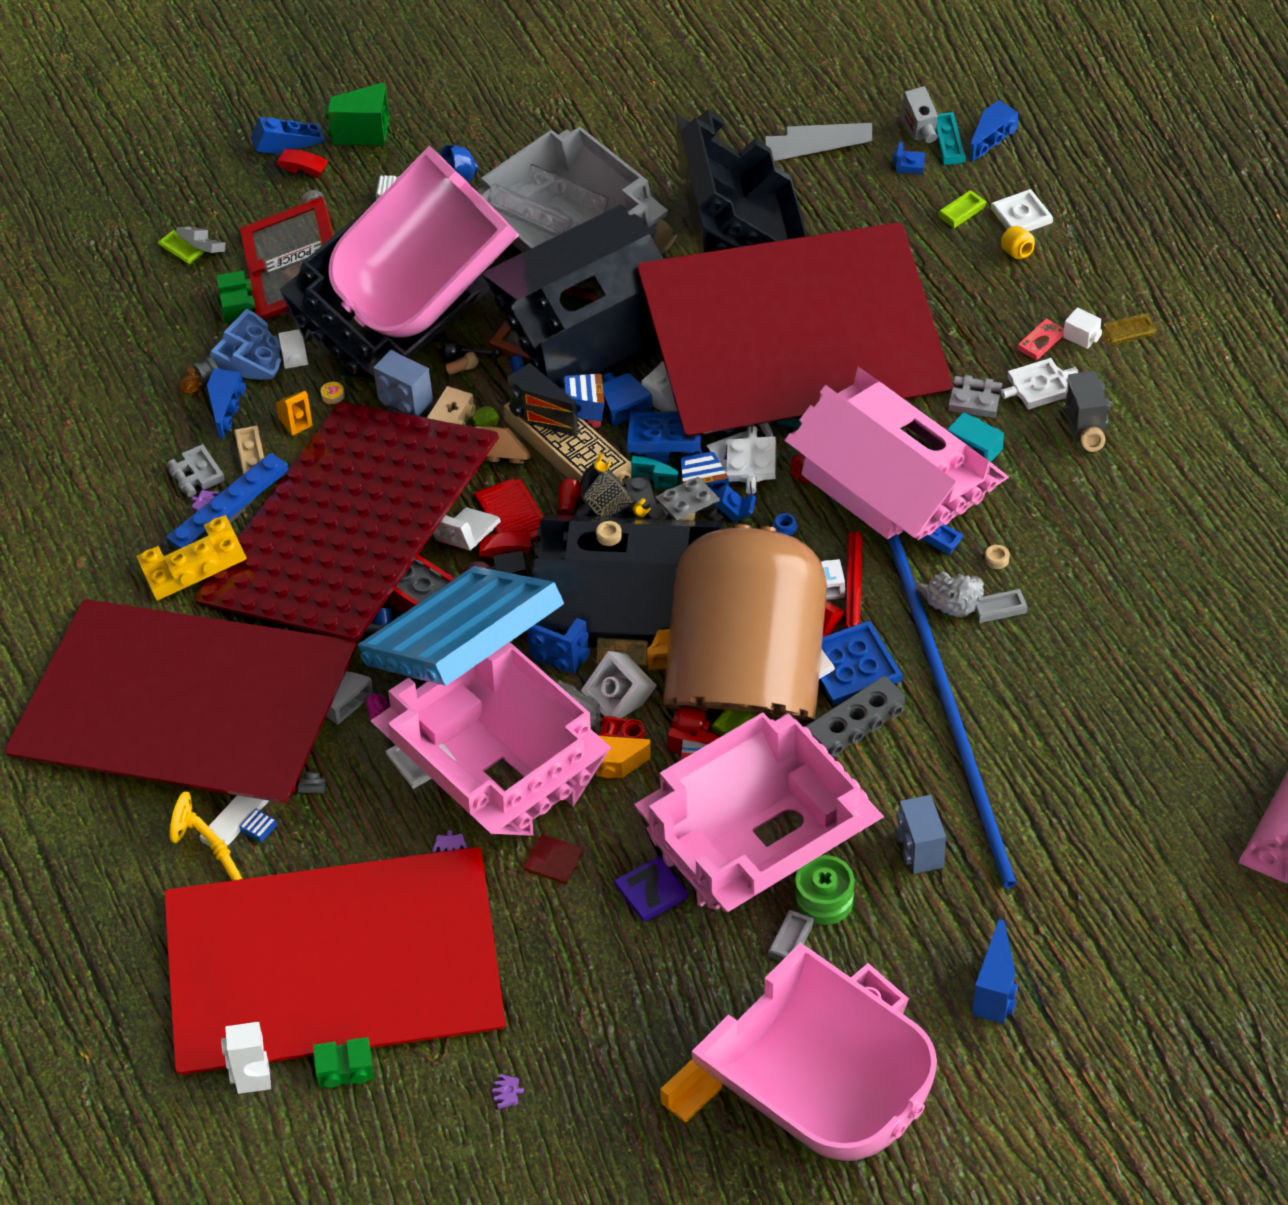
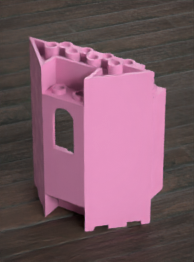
M859 366L857 367L854 384L843 391L836 393L825 385L820 391L819 402L815 407L810 405L799 420L802 422V425L795 432L789 433L784 440L806 456L801 475L886 539L891 538L895 534L902 533L903 530L917 540L927 534L930 535L941 525L948 524L958 514H963L972 505L979 504L987 491H992L995 486L1009 478V476ZM906 426L939 451L926 448L900 428Z
M510 642L447 686L426 682L416 689L415 683L408 677L388 691L390 708L371 720L382 733L491 834L534 836L533 819L540 814L543 815L560 800L565 799L574 807L611 749L603 739L591 730L590 712ZM444 744L456 760L452 759L439 745ZM501 759H504L523 777V779L506 791L484 772Z
M761 713L660 772V789L635 803L638 812L650 824L646 829L654 845H658L663 851V861L668 868L675 865L697 890V905L703 906L707 904L708 908L716 910L722 907L723 911L726 912L744 903L884 817L868 800L867 794L864 790L860 789L858 782L851 778L844 771L842 765L828 754L823 744H819L812 737L809 729L805 726L802 727L789 713L776 721L770 720L764 713ZM786 811H795L802 815L804 822L801 827L768 847L753 832Z

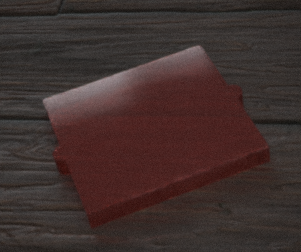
M541 834L534 849H530V856L524 866V871L567 884L573 871L578 869L577 863L584 848Z

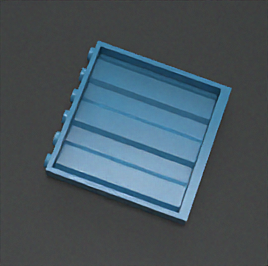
M473 566L359 643L360 656L367 666L447 686L558 609L564 602L553 581Z

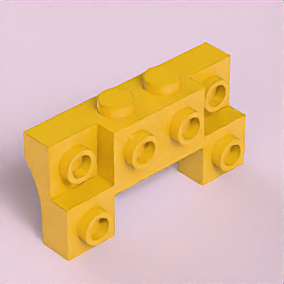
M226 515L204 524L208 536L166 556H163L159 546L148 549L136 556L157 601L247 559Z

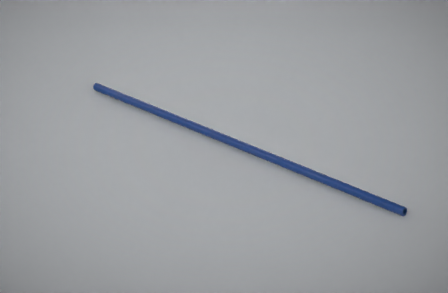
M895 534L887 539L1003 887L1011 888L1016 885V880L899 535Z

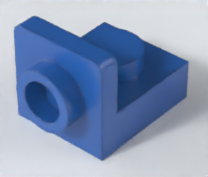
M899 142L898 150H893L892 163H896V172L923 174L925 153L903 151V142Z
M727 484L719 488L717 496L720 501L716 502L715 506L733 522L747 518L753 513L756 500L753 494L741 498Z

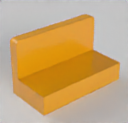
M692 1059L660 1089L661 1104L683 1122H687L722 1089V1083L696 1065Z

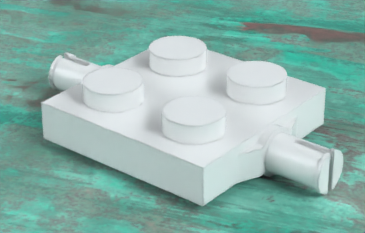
M1052 358L1008 371V379L1013 386L1001 389V395L1003 399L1017 395L1028 410L1066 398V379H1068V374L1078 373L1076 367L1063 371L1055 365Z
M750 426L747 428V438L728 439L727 475L729 482H745L746 493L751 494L752 489V494L756 493V482L776 479V437H757V427L753 426L752 433Z

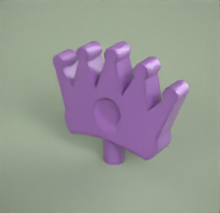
M202 490L199 497L193 496L192 501L195 502L192 505L193 511H199L219 495V492Z
M449 830L447 831V836L437 835L432 851L437 853L436 851L439 848L440 852L459 850L461 847L466 849L467 846L463 834L453 835L452 831Z
M499 1074V1079L502 1081L494 1082L495 1087L499 1088L492 1089V1093L498 1095L494 1096V1102H502L497 1104L498 1109L517 1105L518 1098L516 1094H524V1088H517L519 1079Z

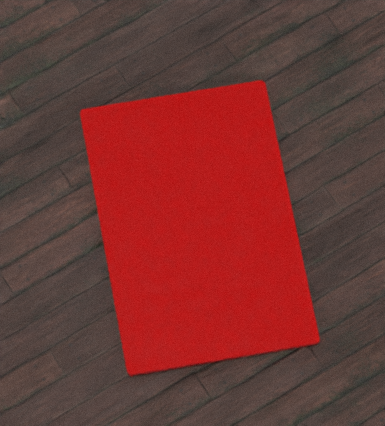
M479 847L196 885L165 891L175 1069L179 1075L226 1068L225 1055H223L221 1038H226L225 1026L259 1022L263 1036V1049L267 1053L268 1062L314 1056L313 1045L335 1042L336 1045L347 1044L346 1040L369 1037L370 1048L495 1031L504 1029L506 1026L482 850Z

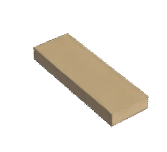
M257 425L234 430L243 474L264 458Z

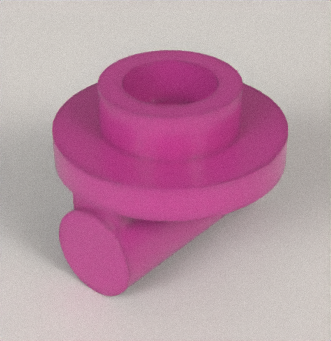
M372 693L365 699L370 720L389 708L387 699L380 694Z

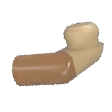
M468 352L464 357L445 364L446 370L449 375H452L462 370L473 369L478 365L479 359L474 352Z

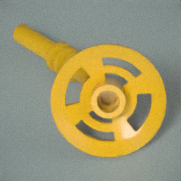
M184 791L179 796L172 814L170 841L178 843L188 828L195 827L211 844L210 849L214 850L213 854L216 855L217 860L221 861L232 881L243 879L230 857L231 851L228 849L225 841L220 839L199 816H196V813L192 812L190 793Z

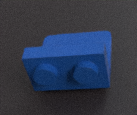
M576 618L565 636L536 624L527 629L530 656L538 662H545L561 671L575 674L582 662L585 663L589 657L586 621Z

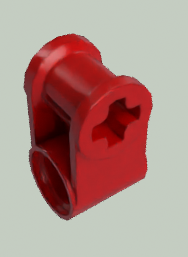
M604 716L601 718V730L598 736L646 739L644 725L639 720L616 718L614 716Z

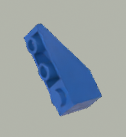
M998 100L983 111L971 141V161H975L980 156L985 155L989 149L998 145L1005 137L1016 131L1018 127V112Z
M259 117L251 135L257 152L273 154L282 153L285 149H298L322 143L325 140L320 125Z
M214 368L207 388L219 439H224L227 430L231 429L232 417L238 411L239 399L245 393L246 384L242 381L241 372Z

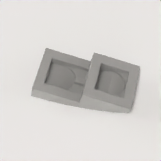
M191 226L177 227L176 229L180 237L198 249L210 253L225 252L226 243L208 239V230Z

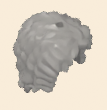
M943 571L939 575H935L934 580L930 581L929 585L917 583V589L922 592L929 605L956 618L967 616L969 613L974 612L976 605L981 602L984 595V583L977 576L970 578L968 575L964 577V575L957 574L956 578H951L948 573Z

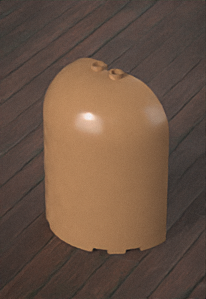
M737 524L735 528L707 533L688 546L678 562L675 573L662 708L681 709L682 706L688 705L705 712H713V709L764 713L767 717L781 718L789 713L794 720L815 721L827 581L822 563L806 544L792 536L776 532L774 527L764 526L760 529H753L749 525Z

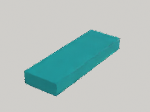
M954 112L937 114L938 119L935 132L938 135L937 143L943 165L965 163L966 157Z

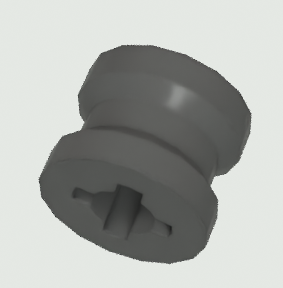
M207 357L204 362L193 364L192 368L199 383L205 385L208 383L213 369H218V366L211 357Z

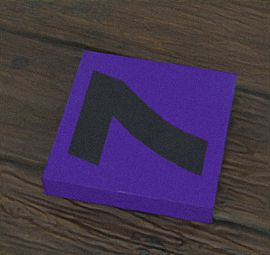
M660 856L614 880L615 887L643 923L688 898V892Z

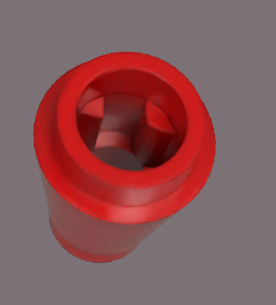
M564 479L558 486L559 514L573 515V511L580 498L579 481Z

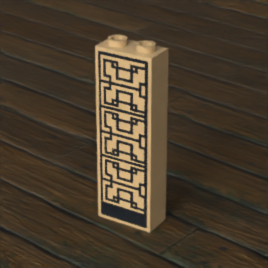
M510 402L504 405L505 422L568 479H575L581 482L584 470L596 461L600 453L604 454L601 459L602 462L608 463L609 460L612 461L609 469L623 485H625V479L632 478L631 462L583 419L577 418L579 434L574 437L526 423L519 416L516 417L512 414L509 408Z

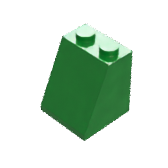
M385 83L330 97L329 106L325 107V118L329 119L327 132L328 136L332 137L333 145L385 146L389 122Z

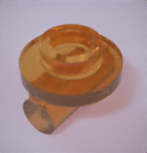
M187 367L178 385L181 391L192 393L198 390L202 384L201 377L195 375V368Z

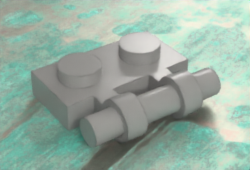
M965 375V377L955 376L954 385L963 386V388L952 389L948 411L996 418L1000 395L993 394L992 391L1001 392L1003 383L993 382L994 379L986 378V380L973 379V376ZM971 388L982 389L984 392L973 391Z
M203 444L181 453L183 461L177 463L176 460L172 459L167 463L169 473L174 479H177L179 488L188 497L196 495L194 486L198 484L205 490L225 481L224 474ZM190 471L192 475L186 477L185 472Z

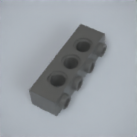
M883 676L806 727L811 732L812 737L819 744L821 743L825 746L828 754L836 757L843 749L851 744L858 743L863 736L871 731L878 730L883 723L891 718L898 717L904 710L905 694L886 676Z

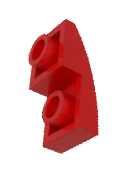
M285 149L276 164L294 174H297L298 170L301 169L307 174L319 178L329 160L306 151Z
M503 532L487 535L479 542V556L493 559L494 555L504 554V551L511 553L522 551L523 554L529 555L531 533Z
M671 728L667 734L668 750L681 754L683 740L710 744L720 737L699 729L696 736H692L688 732Z

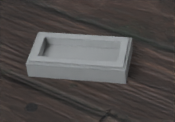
M1016 589L982 597L981 602L975 607V614L979 623L1025 614L1028 607L1021 590Z
M789 910L768 951V957L782 961L800 942L804 944L814 925V918Z

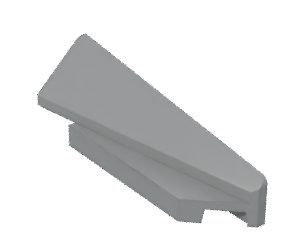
M872 123L785 127V136H765L763 141L765 145L771 148L773 159L777 161L872 141Z

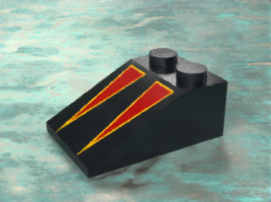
M528 363L507 377L510 399L509 408L514 416H519L526 423L574 437L579 434L576 401L532 364Z

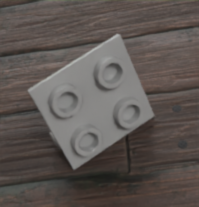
M699 476L655 496L663 506L661 510L664 516H672L676 521L720 501L718 496Z

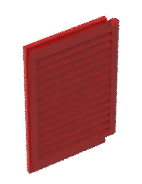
M512 478L473 493L483 512L500 518L501 522L494 527L496 533H531V541L537 539L540 519L544 516L521 479L514 480Z

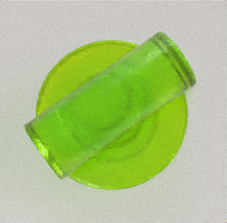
M481 407L477 410L475 416L472 417L475 426L495 427L498 423V414L492 407Z

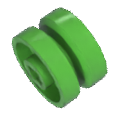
M821 855L797 870L795 877V903L800 914L814 918V923L820 925L835 924L847 917L853 907L855 883L853 871L848 864L837 857Z

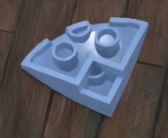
M246 309L226 329L222 340L211 350L210 357L215 361L218 369L241 372L244 378L273 379L281 363V346L277 335L273 336L268 331V324L257 314Z

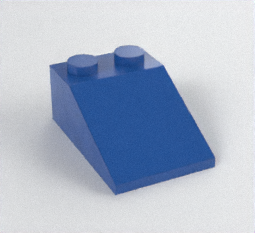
M999 919L975 984L972 1015L1005 1024L1007 1015H1013L1017 999L1015 997L1018 984L1014 983L1015 968L1005 922Z

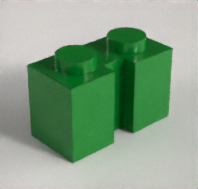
M244 271L216 275L225 323L234 322L246 309L250 311L255 309L253 295L248 296V293H252L250 279L245 280Z
M369 1037L346 1040L347 1044L336 1045L335 1042L313 1045L319 1088H334L348 1083L362 1084L366 1081L374 1080Z

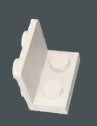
M464 508L455 518L445 515L433 534L437 541L471 550L501 521L498 516L471 508Z

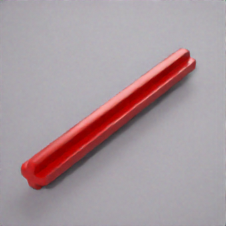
M859 531L848 534L846 629L860 624L862 535H860Z

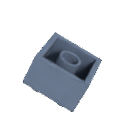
M392 350L373 367L378 400L383 404L390 405L401 413L419 416L433 401L429 368Z
M926 795L900 801V812L896 813L899 827L895 828L898 843H903L904 846L903 858L905 864H910L913 874L944 868L946 835L932 796Z

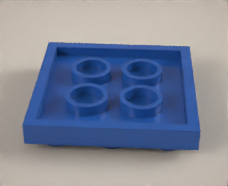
M678 411L630 412L627 440L628 452H634L635 454H645L647 452H658L660 454L683 452L690 454L700 451L701 434L686 436L682 429Z
M871 621L823 637L822 650L832 662L835 670L820 678L819 683L833 706L845 702L883 676H886L893 684L902 682L903 675Z

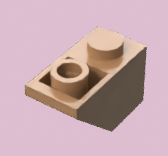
M481 427V429L496 431L499 435V439L486 456V461L499 462L500 458H509V463L523 464L524 460L530 459V452L509 428Z

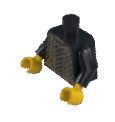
M600 453L596 461L583 472L579 485L581 491L579 495L585 504L575 513L578 516H593L596 514L602 517H644L651 510V508L643 509L641 507L646 500L642 498L634 504L636 502L635 498L609 469L612 461L609 460L608 463L602 462L601 459L604 454Z

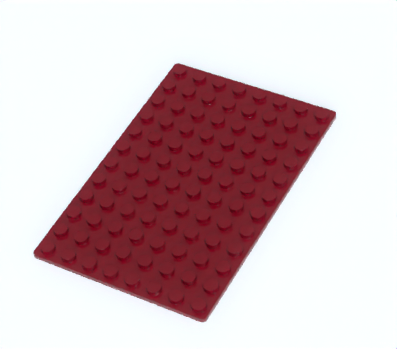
M900 222L642 262L637 267L682 429L686 436L802 417L810 405L815 407L819 402L820 391L825 385L836 393L853 385L858 366L903 399L949 392L953 388V382L903 224Z
M339 402L239 536L238 541L247 559L210 576L194 597L196 604L351 641L359 640L499 439L498 433L496 431L384 409Z
M86 599L82 601L12 734L5 748V753L7 756L285 803L291 796L357 649L356 641Z

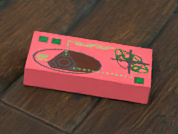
M1046 318L1018 344V351L1037 361L1063 337L1064 328Z

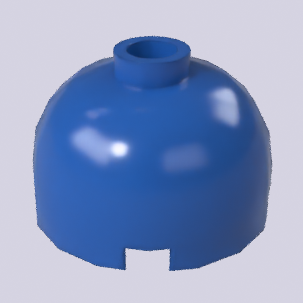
M445 145L442 148L440 156L470 184L478 171L477 162L470 151L456 145Z

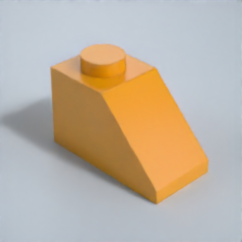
M306 391L297 392L276 402L278 418L292 436L313 426Z
M599 736L611 749L598 767L596 776L623 778L650 760V739Z

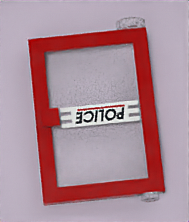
M308 191L302 197L303 204L240 228L256 314L263 320L290 311L279 289L299 274L302 262L334 236L329 211L326 207L324 195L320 191Z

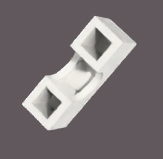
M259 1022L225 1026L226 1038H221L222 1052L225 1055L227 1070L229 1069L230 1083L236 1084L238 1094L271 1089L267 1053L263 1049V1036Z

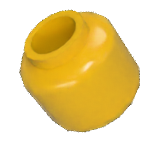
M1016 225L1008 228L1001 238V248L1013 258L1023 259L1034 250L1035 240L1033 235L1020 226Z

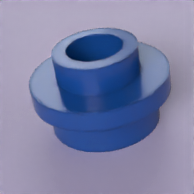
M782 513L774 520L773 527L776 528V532L790 536L797 530V521L791 514Z

